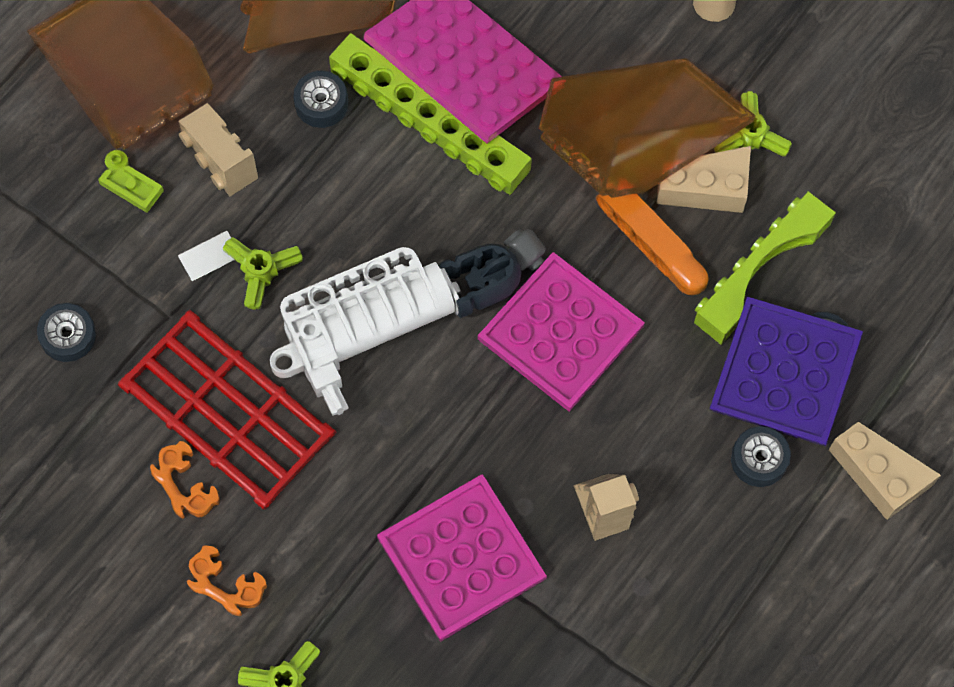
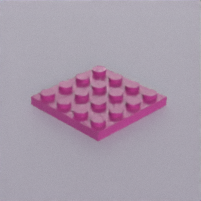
M553 252L478 334V340L570 412L642 330L645 322Z
M483 474L377 535V539L440 642L547 578V575Z

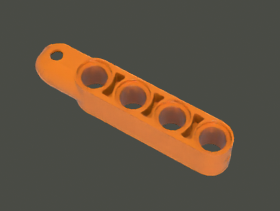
M622 179L616 180L596 196V201L604 213L681 292L687 295H697L707 288L709 276L705 268L693 257L687 245Z

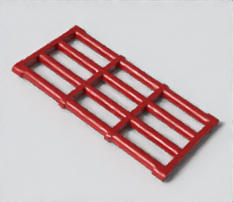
M189 310L143 359L119 381L118 386L127 394L131 393L162 419L169 430L176 431L210 460V465L214 468L218 467L250 494L257 505L265 510L315 454L335 435L336 430L326 422L323 424L287 394V390L283 386L279 387L245 359L240 350H234L200 321L201 318ZM187 326L227 358L216 372L176 339ZM166 347L171 349L207 380L196 393L155 360ZM234 365L271 395L260 409L223 379ZM146 368L186 401L175 415L134 381ZM214 386L251 417L240 430L203 400L205 395ZM278 402L320 436L309 449L266 415ZM193 408L231 439L219 452L182 422L183 418ZM258 423L300 458L289 471L285 470L246 437ZM237 445L279 479V482L268 493L226 459Z

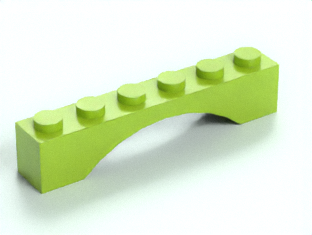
M809 191L802 199L799 197L794 199L787 209L789 213L783 219L778 217L770 226L769 231L771 233L765 239L761 236L751 247L752 253L747 259L741 257L732 269L734 273L728 279L723 277L714 288L715 294L710 299L707 297L703 298L695 308L697 315L694 323L719 344L722 345L737 328L744 307L747 286L757 271L770 259L784 251L814 244L831 225L836 212Z

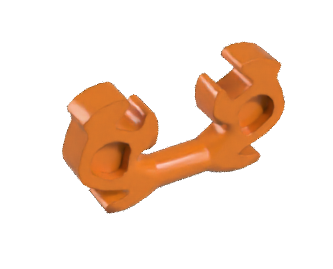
M179 441L176 445L162 448L159 452L160 470L156 469L153 464H151L150 469L154 479L162 485L169 496L174 512L181 519L185 518L182 512L183 509L196 517L206 516L213 506L219 505L220 499L216 488L211 486L210 493L206 494L202 492L204 490L203 483H197L191 487V495L186 497L181 494L171 476L173 470L183 473L191 467L189 461H183L184 455L193 456L191 447L187 443Z
M207 545L202 546L201 551L189 561V569L197 582L187 580L189 588L196 593L205 594L219 602L229 613L235 616L242 615L237 606L244 608L257 607L261 603L264 589L267 588L263 576L254 572L255 582L252 583L246 582V577L242 574L235 584L238 593L228 594L214 586L208 579L210 575L217 576L223 568L222 561L213 563L211 560L212 557L220 555L218 549Z

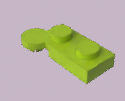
M113 150L106 155L105 164L108 170H105L99 178L100 185L148 213L164 192L163 186L128 166V158L123 151Z

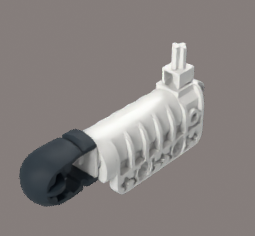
M489 243L457 255L454 261L448 259L438 264L434 262L422 267L416 253L410 248L402 247L288 295L281 302L280 309L284 319L285 332L290 344L272 353L270 357L272 371L280 378H288L304 371L317 398L324 397L332 416L336 414L341 415L349 407L339 389L342 387L341 377L337 371L340 369L339 362L455 312L459 318H463L472 314L474 308L481 310L504 300L513 293L520 282L521 269L519 262L509 248L500 244ZM404 256L406 260L411 259L409 266L397 265L399 258ZM391 262V267L394 265L397 266L390 270L389 265L387 263ZM374 268H381L385 271L372 278L368 276L370 270ZM471 271L470 274L465 276V279L471 290L475 288L480 290L469 292L467 296L459 298L458 294H461V290L457 282L452 283L450 279H456L461 274ZM360 274L364 275L365 281H360L349 288L341 289L345 286L344 281L350 280L351 283H355L360 280ZM335 285H336V289H337V290H338V289H341V290H339V292L335 293V292H334V289L332 288V286H335ZM325 291L329 293L330 296L316 302L313 300L318 292ZM307 297H308L310 304H309V305H304V304H305V299H304V298H307ZM294 303L296 307L304 305L298 310L287 313L290 310V304ZM282 356H288L293 362L290 368L281 370L275 365L277 359Z

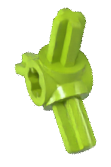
M752 91L742 93V115L738 117V124L732 128V133L713 143L715 153L751 146V149H759L762 146L785 157L791 148V141L769 131L770 126L766 124L764 117L759 114L758 95Z
M233 237L228 239L223 246V251L241 264L240 270L245 273L244 280L248 283L244 305L252 310L261 308L265 286L271 284L273 278L278 276L279 270L303 261L301 251L297 246L271 254L270 251L258 249L251 251Z
M307 641L289 663L283 661L279 666H271L270 670L241 667L238 674V684L248 687H280L278 680L280 678L286 680L290 677L291 685L289 687H302L301 684L306 679L303 674L319 656L320 650L313 643Z

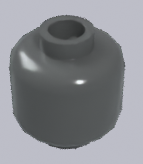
M519 228L503 242L505 247L509 248L516 256L521 271L528 268L532 272L544 262L541 256L545 253L546 246L531 229L523 231Z

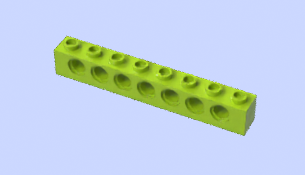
M350 33L329 56L330 68L333 74L338 75L342 81L345 80L353 85L355 91L361 96H368L373 99L381 110L385 112L390 111L396 115L404 126L408 128L413 127L419 131L427 142L439 145L447 156L462 161L470 172L475 175H482L494 189L498 191L503 190L511 195L531 171V157L499 135L488 144L485 143L378 51ZM358 67H365V68H367V69L364 70V71H357V70H355V69L358 68ZM381 82H386L389 85L381 87L377 84ZM410 98L411 101L401 102L400 99ZM425 113H431L434 116L431 118H425L422 115ZM447 129H454L457 132L453 134H448L444 131ZM475 144L478 145L479 148L471 150L467 148V146ZM493 160H499L502 162V164L494 166L490 164V162Z

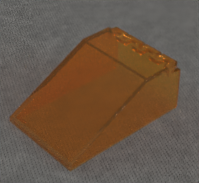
M77 0L27 30L31 39L88 117L116 150L120 147L124 150L141 140L140 135L142 133L148 136L166 125L165 119L168 118L172 121L190 110L189 104L192 103L196 106L212 96L210 91L213 90L212 87L214 85L193 41L150 0Z
M684 58L553 78L550 81L539 129L544 131L541 134V140L569 166H572V169L601 196L609 195L611 198L648 191L754 122L756 115L688 59Z

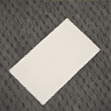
M228 231L178 255L192 281L234 260L223 251L225 242L231 239Z

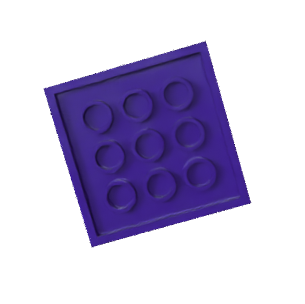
M747 297L710 410L758 426L773 428L778 432L826 447L863 331Z

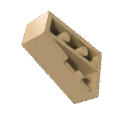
M208 103L179 120L182 131L179 133V137L187 148L192 146L196 151L195 158L203 169L208 167L213 175L210 177L218 190L224 189L230 197L258 179L252 151L249 148L245 151L238 144L240 142L239 137L235 133L231 135L226 128L227 125Z
M751 146L662 163L658 182L657 204L743 213L748 195Z
M857 422L835 438L829 448L832 455L887 520L931 488L941 476L860 422Z
M606 474L573 485L594 541L629 529L631 520L634 518L633 514L634 510H636V501H639V496L633 483L629 484L625 475Z

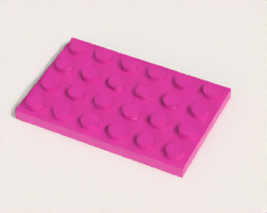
M410 0L367 30L364 35V40L487 144L563 85L565 79L470 0Z

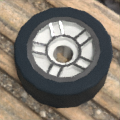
M314 71L303 76L294 88L293 98L297 115L304 123L312 127L326 128L333 126L342 120L347 112L348 92L345 83L338 75L329 71ZM324 98H326V100H325L324 102H318V101H316V99H318V100H321V99H322V100H323Z
M71 303L56 304L47 309L40 317L37 326L38 340L48 356L57 361L70 362L82 358L91 350L96 338L95 326L88 312L79 305ZM62 330H72V334L68 337H63Z
M764 426L749 428L739 436L732 449L731 463L733 471L740 480L748 485L756 487L771 486L779 481L790 464L791 451L783 435L773 428ZM758 452H761V455H762L764 458H766V460H764V461H759V460H757V458H756L757 453H758Z

